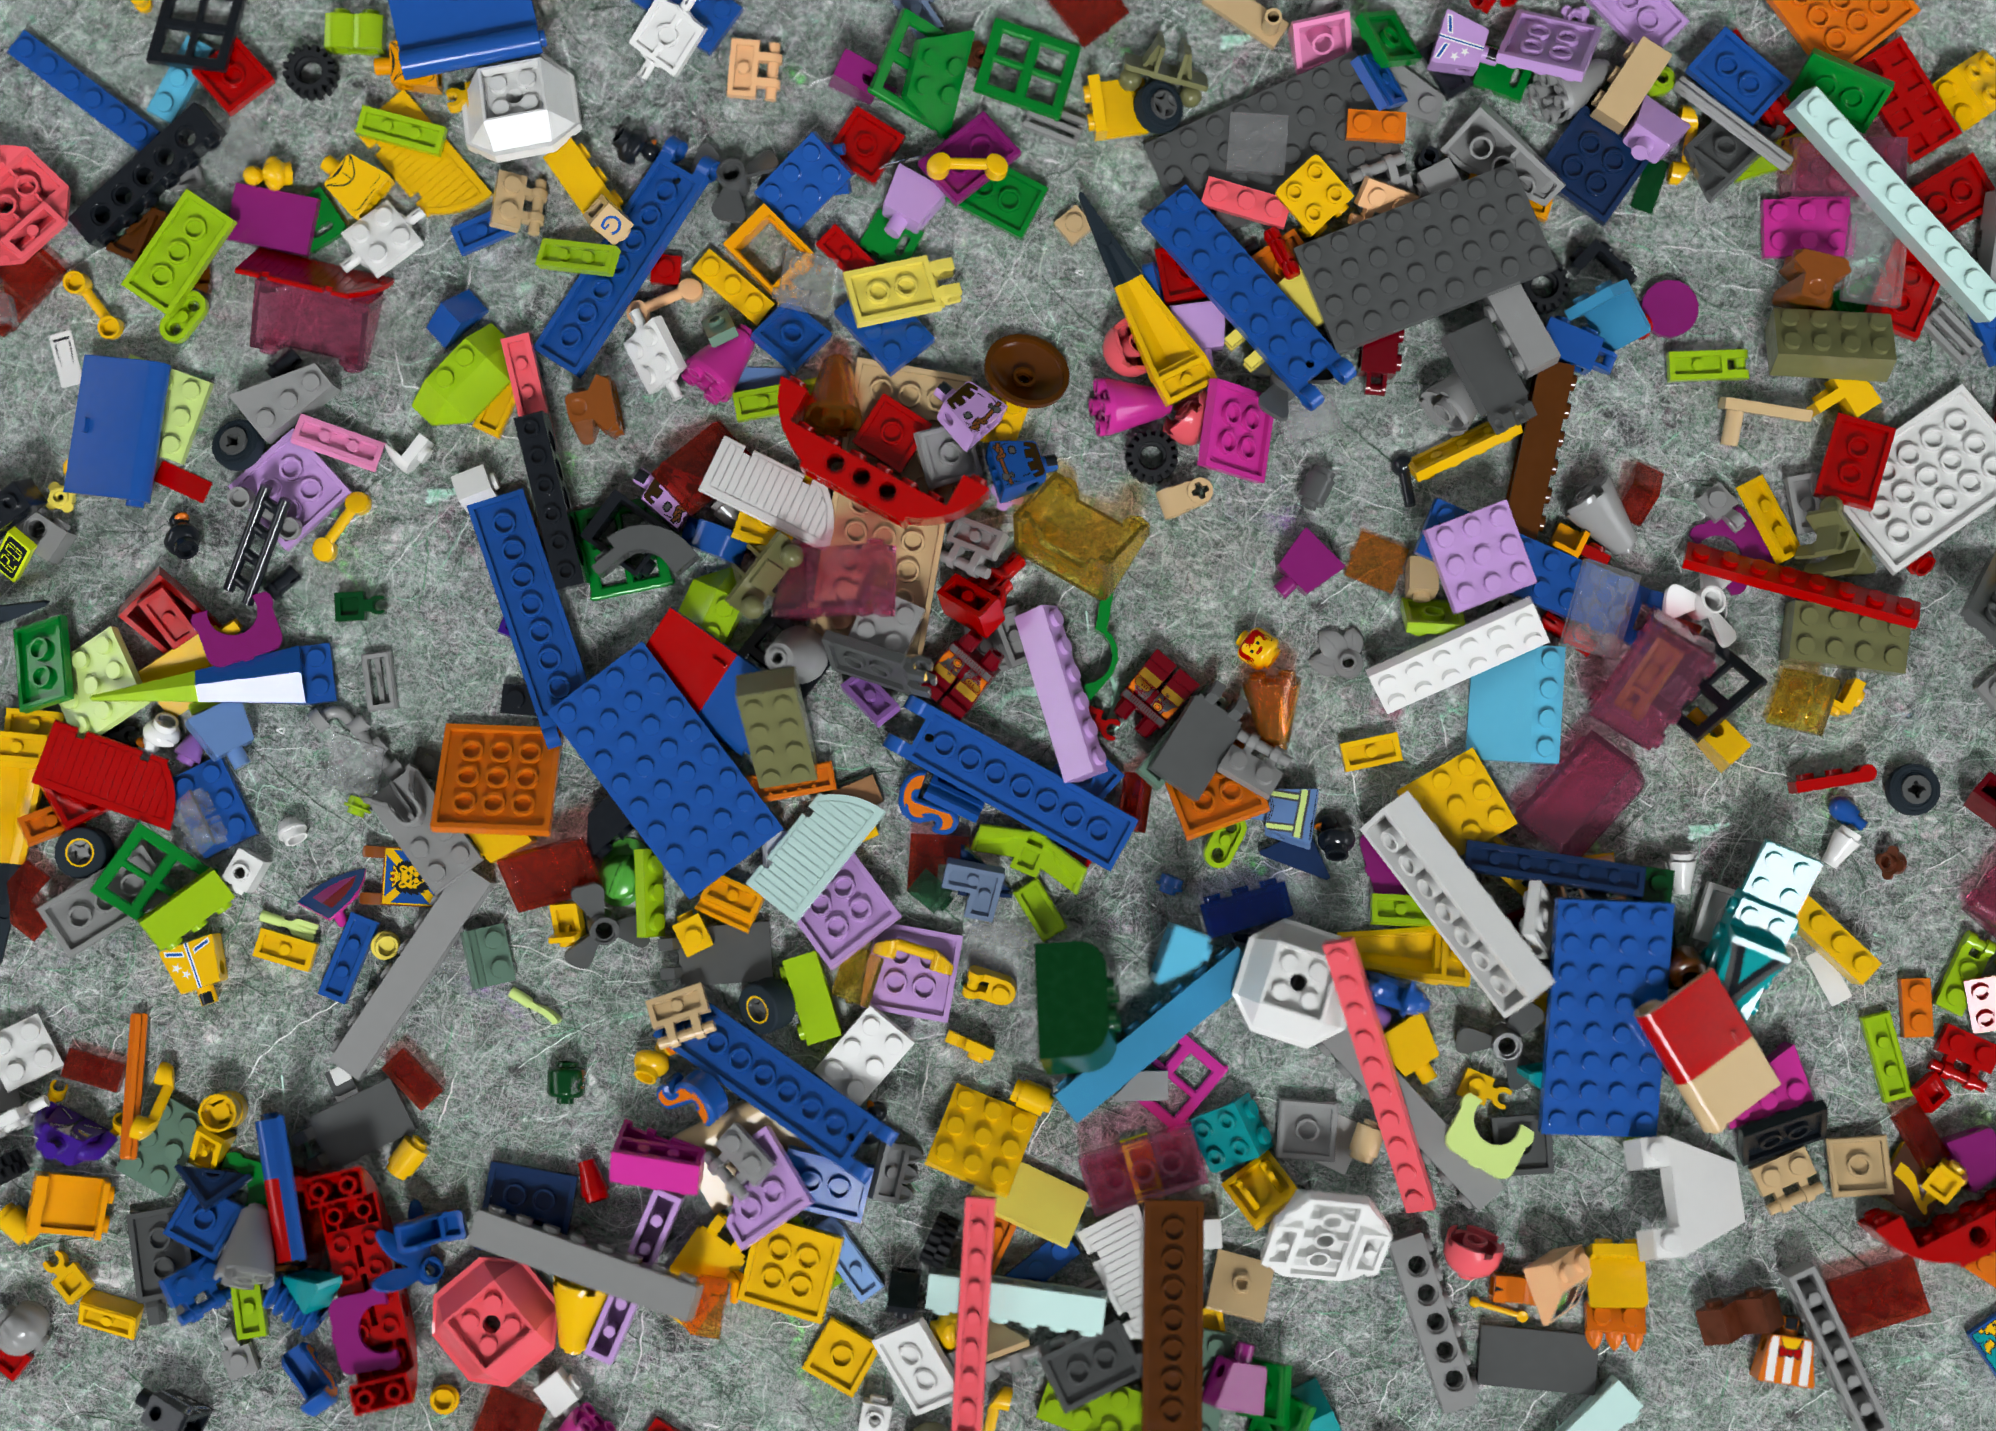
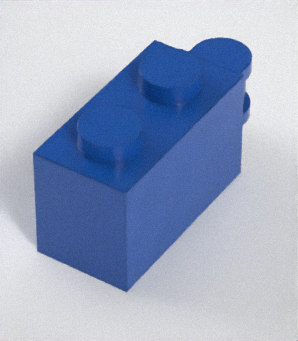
M1550 316L1545 321L1544 326L1561 354L1558 362L1575 365L1574 371L1584 376L1591 370L1610 375L1618 355L1601 347L1604 338L1599 337L1597 331L1588 327L1580 329L1571 325L1572 322L1562 316H1555V318ZM1598 355L1604 357L1602 364L1596 362Z

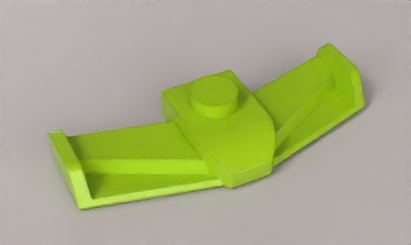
M980 823L970 850L975 852L1013 857L1010 868L1037 879L1041 870H1044L1075 895L1079 894L1087 875L1088 868L1052 842L1047 836L1034 829L1024 830Z

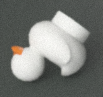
M161 712L144 725V737L137 738L135 741L138 748L143 750V755L151 756V754H155L159 750V747H174L180 741L181 731L178 727V719L170 713Z

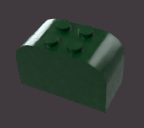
M1085 941L1035 944L1038 1055L1041 1065L1047 1075L1093 1072L1103 1068L1111 1061L1116 1052L1117 1032L1122 1030L1120 1013L1117 1014V1007L1115 1003H1120L1119 985H1116L1115 976H1112L1102 952L1093 944Z

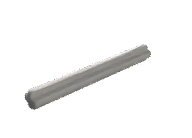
M1681 76L1675 82L1673 89L1778 169L1785 171L1791 166L1794 160L1793 156L1689 78Z

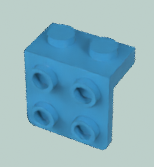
M1627 279L1614 284L1611 280H1608L1595 287L1597 293L1590 296L1587 292L1572 300L1574 306L1565 310L1569 321L1585 316L1590 328L1597 331L1599 337L1604 338L1601 347L1613 352L1651 331V326Z

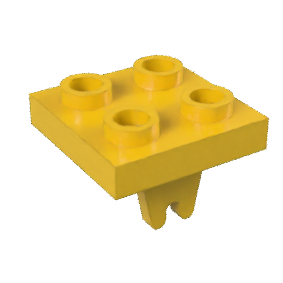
M1269 1150L1252 1160L1221 1184L1255 1231H1258L1280 1213L1298 1189Z

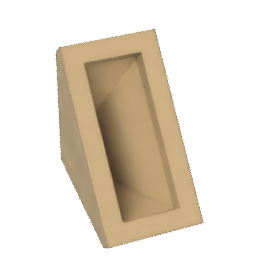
M989 1318L987 1361L1030 1346V1339L1027 1334L1006 1324L994 1323Z

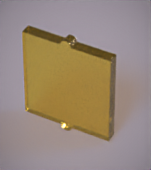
M865 948L858 950L840 965L831 994L846 999L845 1001L848 1004L856 1003L869 1008L884 958L871 954Z

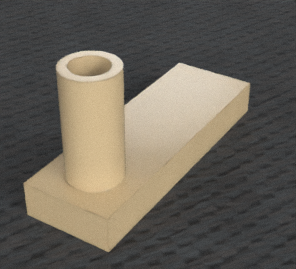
M1202 0L1201 3L1271 50H1274L1290 23L1282 19L1280 10L1276 8L1267 9L1255 0Z
M1720 397L1717 409L1726 410L1720 444L1738 447L1744 413L1798 422H1811L1813 411L1731 397Z

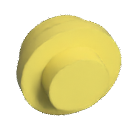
M385 930L374 935L370 948L378 959L389 960L398 954L397 950L401 943L395 933Z

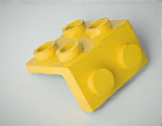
M1981 50L1957 65L1932 84L1964 132L1996 110V60L1985 50Z
M1099 74L1088 75L1087 85L1082 86L1084 103H1089L1091 114H1086L1089 132L1093 131L1095 142L1150 133L1142 127L1134 112L1136 93L1145 85L1143 78L1139 88L1129 92L1121 88L1119 79L1100 82Z
M1319 155L1311 156L1275 191L1276 197L1302 225L1297 231L1304 239L1310 236L1316 238L1328 228L1326 222L1333 216L1338 218L1349 208L1347 203L1354 197L1351 191Z
M1611 1238L1594 1239V1243L1584 1248L1592 1271L1587 1282V1296L1590 1307L1644 1308L1648 1305L1645 1261L1640 1262L1637 1238L1624 1239V1243H1613Z

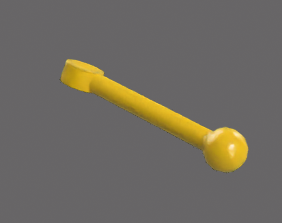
M1472 1296L1469 1299V1305L1473 1308L1480 1306L1513 1316L1521 1323L1528 1320V1314L1524 1310L1513 1311L1480 1301L1477 1296Z

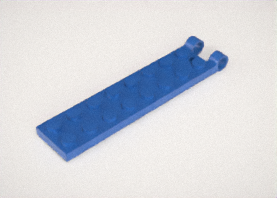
M671 136L666 140L661 152L622 210L634 225L628 237L616 244L621 252L614 276L580 274L534 344L535 351L580 379L707 185L717 179L716 170L720 162L708 155L700 159L693 174L675 165V163L683 160L688 150V144L676 136ZM680 178V182L678 184H675L676 179ZM604 238V239L602 240V242L600 243V244L612 245V244H611L607 239H605V238Z
M1186 184L1142 218V225L1263 358L1307 410L1314 411L1324 402V397L1320 390L1313 384L1308 383L1324 369L1327 368L1342 385L1347 384L1357 375L1353 364L1336 352ZM1306 362H1312L1313 367L1308 368Z
M522 488L467 505V509L547 748L550 750L562 746L555 722L547 711L588 680Z
M1439 498L1434 499L1413 554L1434 562L1423 530L1471 512ZM1520 534L1537 583L1511 592L1509 595L1521 600L1530 596L1533 604L1537 607L1627 644L1643 652L1649 650L1656 638L1647 633L1634 630L1633 626L1642 604L1662 612L1664 593L1648 589ZM1625 607L1629 609L1628 615L1623 613Z
M909 695L903 707L926 720L912 745L888 733L882 746L1111 872L1137 825L1138 819L1073 783H1064L1063 778L921 699ZM927 734L933 735L932 742L925 740Z
M709 1003L711 1012L700 1015L702 1023L714 1020L717 1031L706 1034L707 1037L700 1040L694 1038L682 1042V1046L673 1048V1050L701 1070L715 1077L722 1085L853 1177L866 1184L873 1171L853 1158V1155L869 1132L890 1147L899 1134ZM690 1019L675 1024L677 1031L692 1027ZM665 1028L656 1030L653 1036L657 1039L667 1036ZM853 1133L855 1135V1139L849 1142L847 1140L848 1134Z

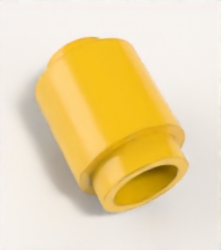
M1018 1078L1009 1100L1015 1102V1106L1041 1117L1042 1112L1049 1113L1055 1097L1050 1095L1052 1089L1029 1079L1024 1081Z
M417 1135L412 1137L405 1136L388 1158L387 1170L400 1180H406L408 1176H412L429 1154L426 1148L428 1146L426 1141Z
M10 1202L0 1211V1230L18 1246L24 1242L29 1245L37 1236L26 1235L25 1233L28 1211L20 1204L16 1206L13 1202Z

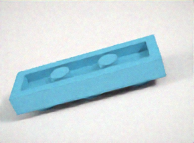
M187 35L177 54L185 55L190 36ZM198 41L194 56L208 58L216 51ZM170 66L146 111L169 124L181 115L199 83L192 75V69Z

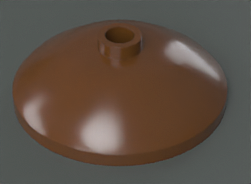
M1012 334L998 339L991 345L984 360V373L991 388L1001 398L1019 407L1036 409L1050 406L1064 395L1069 384L1070 372L1063 355L1052 344L1033 335Z

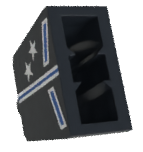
M144 1388L139 1392L135 1400V1404L144 1409L140 1421L154 1431H203L214 1410L174 1389L154 1393Z

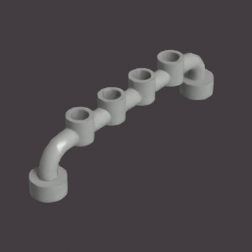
M339 706L328 707L321 712L315 708L307 714L309 720L321 733L331 726L328 720L335 717L341 719L391 781H394L406 772V769L397 758L391 762L385 755V752L389 750L385 743L378 736L372 739L366 732L370 725L360 714L354 717L347 709Z
M1067 1330L1060 1336L1039 1340L1031 1346L987 1361L985 1382L999 1378L1000 1369L1010 1366L1011 1372L1021 1371L1028 1367L1026 1360L1036 1356L1039 1359L1084 1336L1080 1335L1079 1331ZM956 1348L953 1350L943 1349L955 1370Z

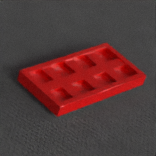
M1902 36L1854 63L1856 66L1895 82L1894 88L1878 112V116L1909 165L1962 134L1961 129Z

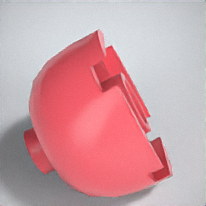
M1124 318L1106 333L1102 350L1106 363L1114 372L1120 376L1134 378L1147 372L1126 318Z
M1202 389L1200 392L1198 391L1182 399L1173 409L1177 411L1173 420L1169 417L1165 420L1162 427L1163 431L1177 443L1186 446L1200 443L1207 391Z
M1458 1225L1449 1227L1444 1241L1443 1253L1447 1264L1459 1277L1465 1280L1489 1276L1498 1268L1505 1245L1504 1243L1501 1245L1497 1243V1235L1474 1225H1467V1230H1457Z

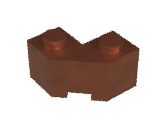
M1762 1286L1746 1289L1745 1293L1723 1299L1721 1297L1708 1299L1703 1307L1695 1311L1704 1346L1732 1344L1744 1335L1772 1333L1785 1324L1776 1290H1763Z

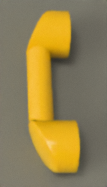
M1681 105L1678 112V117L1691 125L1685 134L1683 151L1685 146L1697 136L1699 128L1695 110L1687 105ZM1683 151L1681 162L1672 161L1670 164L1667 184L1678 185L1691 169Z
M938 152L929 158L926 171L930 178L943 180L948 176L950 169L984 170L988 179L1001 181L1007 175L1008 164L1005 158L997 153L989 154L987 158L950 157L944 152Z
M75 270L67 272L63 277L64 289L69 293L83 296L100 319L97 325L100 336L109 340L119 338L124 331V322L120 318L113 317L92 290L93 284L89 276Z
M356 491L346 497L344 503L346 508L325 537H320L313 543L312 552L316 559L322 562H331L337 557L338 547L335 544L336 540L355 515H365L371 510L372 501L367 494Z
M902 939L884 940L874 945L872 953L895 959L897 951L931 960L930 970L952 976L954 965L936 949Z
M164 1061L160 1063L154 1077V1084L160 1085L162 1088L148 1118L137 1115L134 1119L129 1133L130 1138L136 1140L145 1139L158 1127L162 1114L175 1089V1072L172 1064Z
M1003 1386L991 1399L983 1431H995L999 1410L1009 1411L1013 1394L1012 1387Z

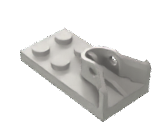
M409 763L406 765V772L372 797H363L362 801L372 807L433 894L437 895L482 862L484 858L466 833L431 831L430 823L435 790L419 768Z
M143 845L134 849L127 859L150 875L157 868ZM122 866L107 888L132 903L146 881ZM105 868L37 908L69 959L77 957L76 955L134 920L89 891ZM164 879L162 882L169 886L166 880ZM157 889L142 910L147 912L170 896Z

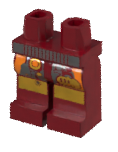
M973 629L963 637L952 642L936 662L932 671H929V673L937 676L938 683L936 687L930 683H923L921 685L931 688V697L936 702L945 696L940 705L959 721L969 714L994 678L1001 671L999 666L1004 659V655L993 647L989 649L985 656L981 654L976 648L983 641V638ZM959 679L958 683L954 686L950 693L946 695L947 692L951 689V687L955 684V682Z
M1156 649L1119 696L1121 699L1113 710L1123 721L1134 710L1143 718L1134 730L1144 739L1156 729L1159 731L1200 686L1180 668L1160 691L1158 689L1159 686L1177 665L1158 649Z

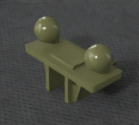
M1160 30L1157 31L1154 42L1143 57L1127 52L1124 53V70L1119 75V84L1125 91L1131 92L1138 89L1141 85L1142 74L1153 79L1184 86L1179 93L1182 104L1187 108H1194L1202 100L1201 91L1207 92L1208 90L1207 75L1192 71L1191 46L1188 45L1186 38H1181L1175 66L1161 62L1166 47L1163 32Z
M1837 496L1825 497L1819 505V510L1807 512L1806 519L1816 533L1817 538L1812 544L1798 546L1794 557L1798 560L1828 556L1824 561L1805 565L1803 572L1828 575L1830 577L1839 575L1851 577L1874 573L1877 566L1871 558L1873 551L1864 541L1859 540L1842 513L1844 504Z
M780 531L776 532L766 546L747 544L746 547L757 556L747 571H744L734 563L731 565L737 584L725 601L748 619H757L763 614V602L768 595L778 600L779 596L773 591L774 587L784 575L788 578L792 576L788 572L789 568L798 567L803 562V548Z

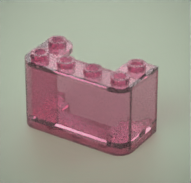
M1655 606L1652 607L1645 617L1647 623L1642 630L1638 631L1636 640L1606 682L1603 681L1600 685V691L1595 688L1587 700V714L1647 751L1652 748H1659L1666 737L1664 731L1669 724L1674 726L1683 713V710H1681L1682 706L1687 700L1691 702L1700 690L1698 684L1704 676L1709 678L1717 667V662L1714 661L1716 658L1714 642Z

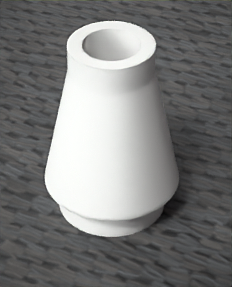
M1841 824L1838 830L1834 829L1821 860L1837 869L1861 845L1858 842L1862 836Z
M1670 852V858L1667 859L1669 870L1675 871L1673 882L1674 894H1691V885L1697 859H1694V852Z

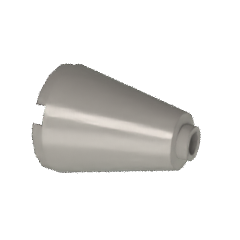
M1457 371L1427 388L1420 396L1424 397L1420 403L1428 418L1438 427L1442 424L1448 427L1449 430L1446 433L1450 435L1460 436L1464 434L1478 413Z
M1608 474L1605 475V478L1599 475L1587 481L1575 490L1577 495L1572 501L1567 497L1562 503L1560 511L1583 531L1590 532V536L1613 555L1621 554V556H1625L1635 549V542L1638 537L1615 485Z
M800 625L789 627L777 636L765 653V662L770 670L795 666L799 684H805L822 675L827 667L828 656L822 642V635L811 627Z
M252 1203L241 1210L214 1271L215 1281L220 1277V1284L244 1290H254L255 1284H263L262 1289L274 1286L276 1278L273 1236L269 1211L266 1210L265 1205Z

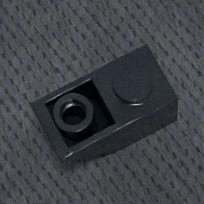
M610 795L588 813L586 856L589 859H595L596 857L600 860L613 850L611 844L619 837L621 840H624L635 830L634 826Z
M892 1267L886 1312H892V1317L908 1319L909 1315L916 1314L922 1270Z

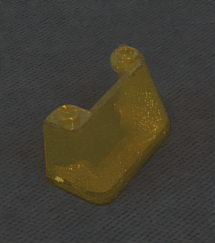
M1056 471L1013 513L1014 543L1018 552L1031 562L1099 600H1106L1115 591L1150 534V523L1140 516L1128 515L1123 520V523L1079 500L1076 482L1072 478L1065 477Z

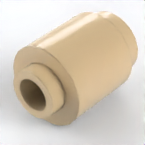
M1365 1118L1364 1123L1357 1122L1349 1146L1351 1150L1349 1157L1367 1164H1372L1373 1159L1377 1158L1383 1141L1378 1122Z

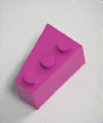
M1782 1042L1777 1046L1776 1050L1765 1057L1781 1085L1728 1123L1726 1128L1733 1129L1751 1120H1759L1770 1116L1777 1111H1785L1799 1106L1806 1101H1814L1793 1043Z
M625 1118L611 1151L609 1181L623 1185L647 1187L652 1190H665L683 1195L697 1196L703 1180L706 1149L672 1137L671 1141L657 1136V1130L648 1128L646 1131L633 1126V1121Z

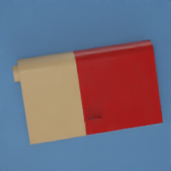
M1713 968L1705 970L1665 1001L1651 1000L1635 1010V1019L1705 1133L1718 1134L1726 1129L1728 1123L1781 1085Z

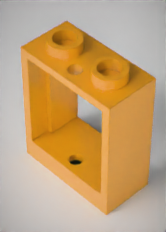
M764 203L723 243L725 250L773 298L778 294L781 296L786 294L794 284L792 281L799 274H806L814 265L813 260L815 256L813 251ZM769 223L802 255L774 284L741 253Z

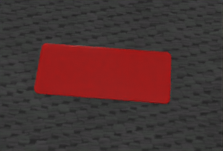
M162 461L154 478L155 482L200 503H204L212 486V482L166 461Z

